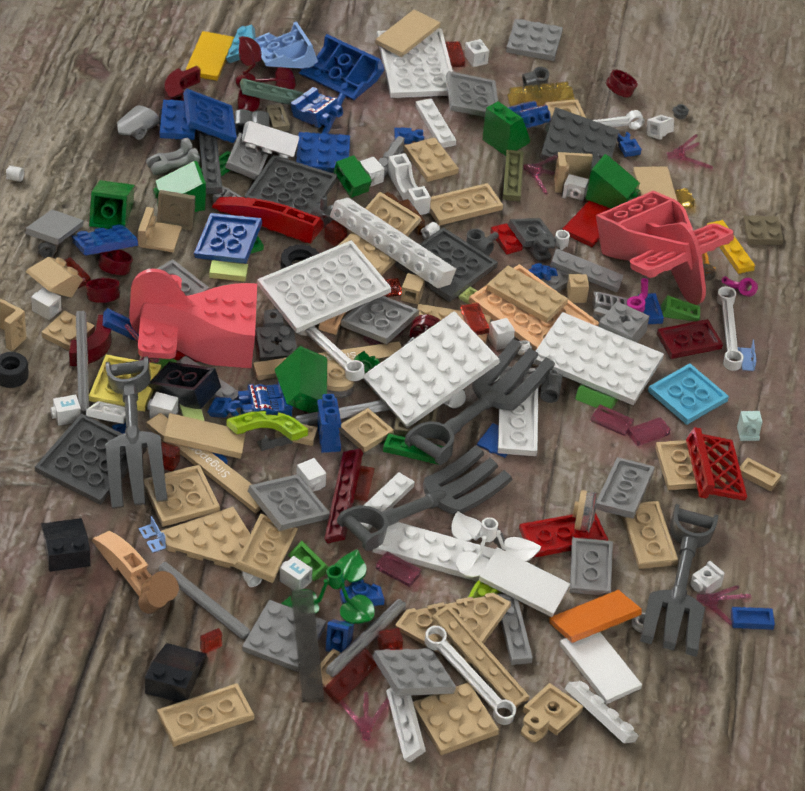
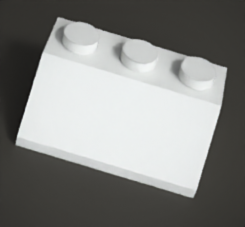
M248 121L244 125L241 142L246 143L245 146L255 149V147L262 148L264 153L272 154V152L279 154V157L288 159L289 157H294L299 136Z

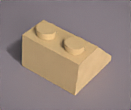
M47 257L26 271L49 292L70 298L73 297L83 280L77 275V270L66 266L67 262L59 257L56 259Z

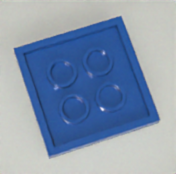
M186 88L183 95L187 126L194 130L202 131L207 135L218 137L223 141L234 143L237 137L232 105Z
M299 132L296 162L333 173L336 161L349 157L350 135Z
M210 213L194 251L195 258L246 264L262 226L261 218Z
M114 225L111 229L97 228L94 230L95 232L89 233L81 231L77 235L72 236L74 245L85 256L138 246V239L123 225Z

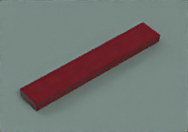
M361 448L344 451L342 454L324 538L327 544L346 539L348 528L346 526L341 527L337 523V518L340 513L351 508L353 505L363 457Z

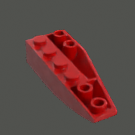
M219 197L212 205V208L222 213L261 218L263 227L282 233L285 236L296 238L304 243L311 244L324 228V223L320 217L272 201L245 197Z

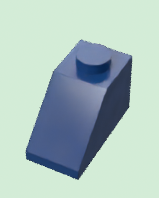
M335 619L329 621L327 624L325 651L330 652L332 649H335L342 653L351 644L354 624Z

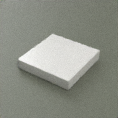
M97 401L86 411V416L121 424L126 422L125 406Z

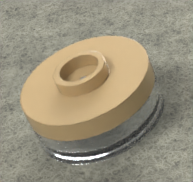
M329 363L327 367V394H334L335 398H345L351 395L354 391L355 381H350L346 378L345 369L339 363Z
M581 490L579 502L575 501L572 517H576L575 530L590 532L596 513V492Z

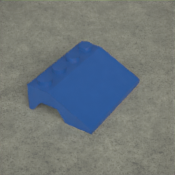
M326 34L324 46L316 56L318 63H315L310 68H303L299 73L310 80L337 93H344L346 97L355 100L377 82L385 68L381 59Z

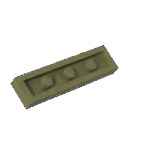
M506 150L503 200L520 201L524 151Z

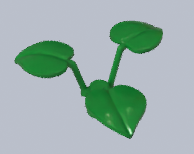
M356 549L348 553L334 565L328 567L327 579H324V585L318 598L312 590L302 589L291 594L281 604L314 616L319 612V605L317 603L322 601L327 585H329L333 589H342L347 601L340 607V615L344 621L359 624L372 620L375 615L372 601L360 594L350 599L344 584L346 580L351 583L358 582L367 573L366 564L359 550Z

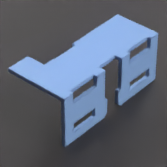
M753 340L751 348L738 347V351L744 357L742 370H755L756 354L754 352L755 345Z
M151 516V524L138 529L144 539L158 535V539L147 541L153 553L166 548V536L163 532H160Z

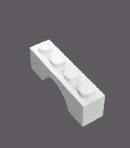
M406 154L389 156L387 173L402 199H409L420 215L428 214L431 197L425 186L417 187L412 173L411 162Z

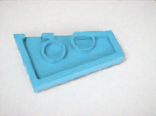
M252 24L241 26L237 30L226 56L228 63L240 60L239 37L245 36L253 40L256 39L255 29Z

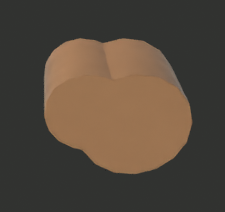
M167 571L157 572L148 578L141 587V595L138 600L140 609L147 614H152L173 600L179 591L177 579Z

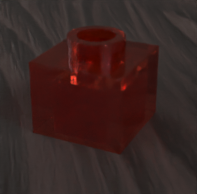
M336 220L331 221L325 226L324 240L334 246L342 242L348 235L347 228Z
M162 442L164 469L174 471L180 462V448Z
M393 628L379 631L377 643L379 650H403L404 640L400 629Z

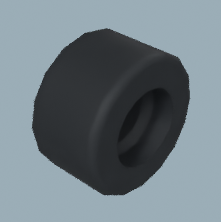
M17 352L2 353L0 355V386L16 388L23 385L29 376L26 357Z

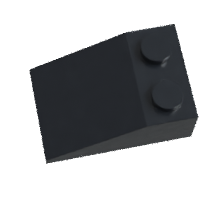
M168 362L150 381L149 387L159 393L178 397V403L184 407L201 409L221 388L216 368Z
M82 518L41 523L49 572L91 566L90 547Z
M166 643L152 661L145 676V694L178 703L188 700L205 662L207 653Z

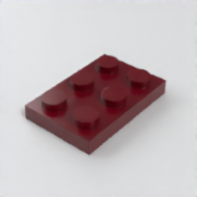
M708 319L657 329V336L671 359L720 350L723 346L722 341Z

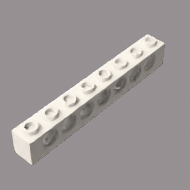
M350 198L334 202L330 214L331 218L436 288L451 284L456 268Z

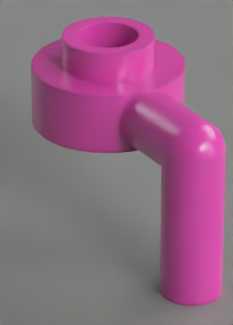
M726 276L722 278V283L728 287L739 289V292L746 297L755 295L758 290L757 282L751 278H744L740 282L733 281Z
M647 278L641 279L640 295L630 297L627 300V306L640 312L645 310V299L648 296Z

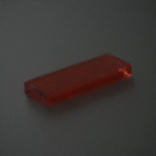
M365 648L323 688L336 704L341 702L378 666L373 656Z

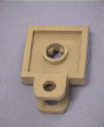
M549 683L523 707V713L526 715L523 720L525 725L521 729V735L532 743L541 740L548 730L558 735L582 712L583 706ZM549 708H557L556 711L549 710ZM533 730L536 734L531 735L528 731Z

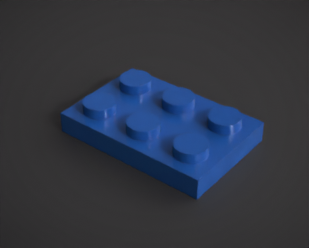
M163 100L160 138L184 139L188 137L190 140H195V130L187 126L184 101Z

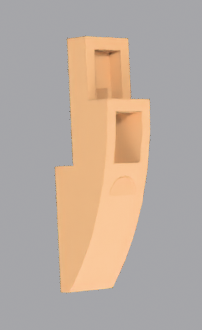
M111 531L93 538L92 542L114 571L119 570L140 597L143 583L151 577V574L147 571L148 564L128 542Z

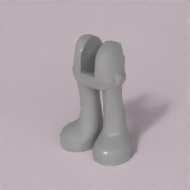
M187 137L181 140L178 150L168 153H157L146 160V164L151 168V172L156 175L167 173L173 168L183 167L193 161H197L200 164V156L197 149L192 148L191 141Z

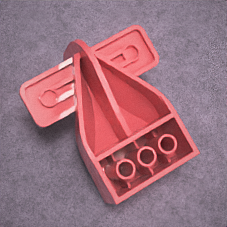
M654 190L596 215L603 255L630 261L632 270L648 278L656 277L659 273L671 270L684 298L689 303L695 305L702 303L706 296L702 254L713 251L721 245L729 244L734 239L733 230L716 223L693 231L685 208L675 199Z
M147 269L140 272L134 278L131 285L129 319L133 330L139 334L138 354L140 356L172 359L176 356V350L196 361L209 365L240 368L252 367L256 325V283L223 285L186 296L181 290V278L177 275H170L163 270Z

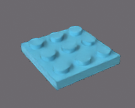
M690 363L655 382L648 388V392L686 425L726 403L729 398L725 392Z

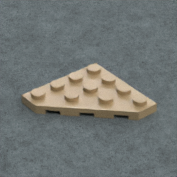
M234 507L160 531L166 536L167 551L176 553V551L187 554V557L202 561L203 559L214 561V564L226 568L235 567L250 536V532Z
M488 593L484 597L474 599L473 597L458 599L456 602L448 603L483 644L511 607L510 601L495 593ZM443 602L427 605V608L415 610V608L407 609L396 623L395 629L425 645L427 629L431 626H437L431 619L432 615L447 604ZM431 634L428 636L429 639L433 642H440L443 640V638L438 634ZM446 637V641L469 664L470 662L465 658V656L458 650V648L451 642V640L448 637Z

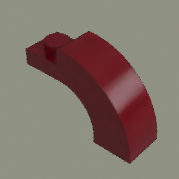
M194 66L185 71L178 68L171 72L165 80V100L184 101V89L200 83L201 69L198 66Z
M98 315L96 330L91 336L87 337L88 364L102 358L108 352L112 343L111 328L103 326V315ZM71 339L69 349V366H77V340Z

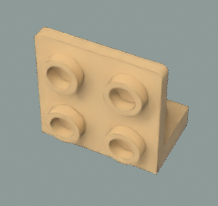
M558 152L554 175L555 193H562L569 174L589 179L593 159L592 154Z
M146 207L138 229V247L174 252L182 227L156 222L154 208Z
M0 299V328L5 330L6 348L10 351H13L27 339L25 311Z

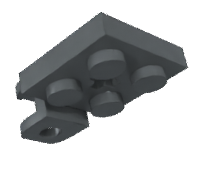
M541 218L510 219L508 226L523 247H531L530 252L537 260H550L551 254L548 248H555L556 239Z
M278 309L265 310L263 327H256L255 329L260 362L287 358L297 349L294 330L290 325H284L283 316ZM274 314L277 317L271 318L270 315ZM278 341V342H280V343H279V345L277 346V345H275V343H272V342Z

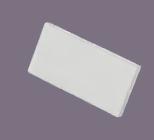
M498 547L479 576V581L550 617H553L570 586V583Z
M600 632L574 643H571L567 638L560 641V647L597 694L604 700L605 704H609L641 689V682Z

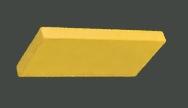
M202 31L185 70L198 66L201 69V78L218 81L234 37Z

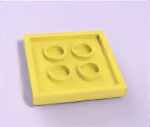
M106 355L90 391L89 401H101L125 406L122 395L115 393L110 388L106 373V362H110V365L138 360ZM150 363L151 380L161 370L160 364ZM140 373L120 375L115 377L120 379H129L139 375ZM149 385L138 393V411L145 412L154 390Z

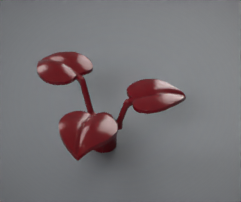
M245 36L239 37V57L245 66L250 67L242 72L243 75L236 77V85L240 88L238 110L254 112L259 108L260 98L242 93L240 86L242 79L256 82L276 81L275 86L291 90L295 89L296 80L290 68L278 67L276 69V78L256 80L255 76L248 72L256 66L255 62L261 60V48L255 40Z

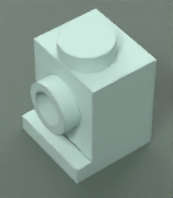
M741 411L737 425L740 441L760 440L759 434L762 426L760 411Z

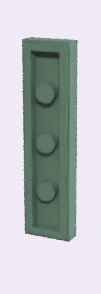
M247 79L240 81L242 93L253 97L291 105V102L303 96V92Z

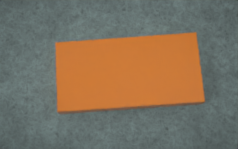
M616 590L549 617V622L565 638L574 643L642 615V609L620 590Z

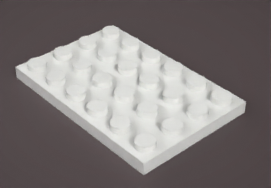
M442 29L434 31L403 57L379 46L391 98L448 96L446 74L448 71H453ZM377 31V38L385 31Z
M352 240L257 279V285L296 333L391 293L390 285Z
M454 311L365 373L363 379L404 426L409 428L498 365L500 360Z
M562 312L536 349L539 356L533 364L539 366L547 357L555 362L556 365L552 370H556L557 374L634 405L663 360L664 354Z

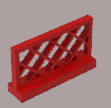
M694 427L687 437L686 443L699 497L707 499L709 494L745 501L747 494L733 440L702 434L701 428ZM704 441L708 442L712 447L707 446ZM721 445L728 446V451L725 450ZM713 449L719 451L722 454V456H719L716 452L713 451ZM707 454L714 458L715 461L713 462L711 459H709ZM726 457L730 462H732V465L726 462L724 458ZM717 463H720L726 470H722ZM711 468H712L714 471H716L719 475L716 476V475L711 471ZM730 472L731 474H733V475L735 476L736 479L734 480V479H733L730 475H728L727 473ZM723 477L730 484L727 485L720 478ZM715 483L718 484L722 489L715 488ZM731 487H735L739 491V493L735 492L733 489H731Z

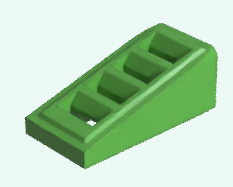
M668 295L661 304L663 317L688 321L700 320V306Z

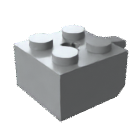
M618 301L610 310L597 306L593 312V318L599 322L600 328L638 343L647 331L649 316Z

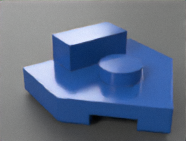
M361 579L348 587L345 586L350 599L360 594L368 597L374 606L384 605L385 599L382 589L378 585H369ZM340 590V599L343 605L347 601L342 590Z

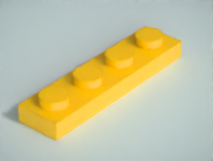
M723 220L707 223V225L716 223L728 228ZM735 236L729 244L719 246L738 274L754 271L755 264Z

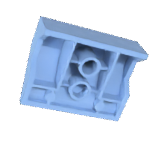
M297 22L293 23L289 33L279 37L266 33L255 39L261 48V59L266 66L303 69L310 68L315 63H318L311 42Z

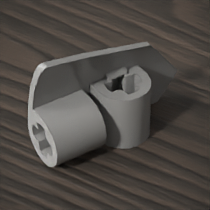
M137 105L117 122L118 134L132 135L140 140L148 130L160 123V119L153 110Z

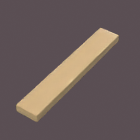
M449 604L432 615L431 619L437 626L442 627L446 631L447 637L502 700L511 701L516 709L529 700L530 696Z

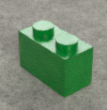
M354 155L336 161L333 173L337 175V179L350 198L369 192L372 182L371 177L365 172L361 162Z

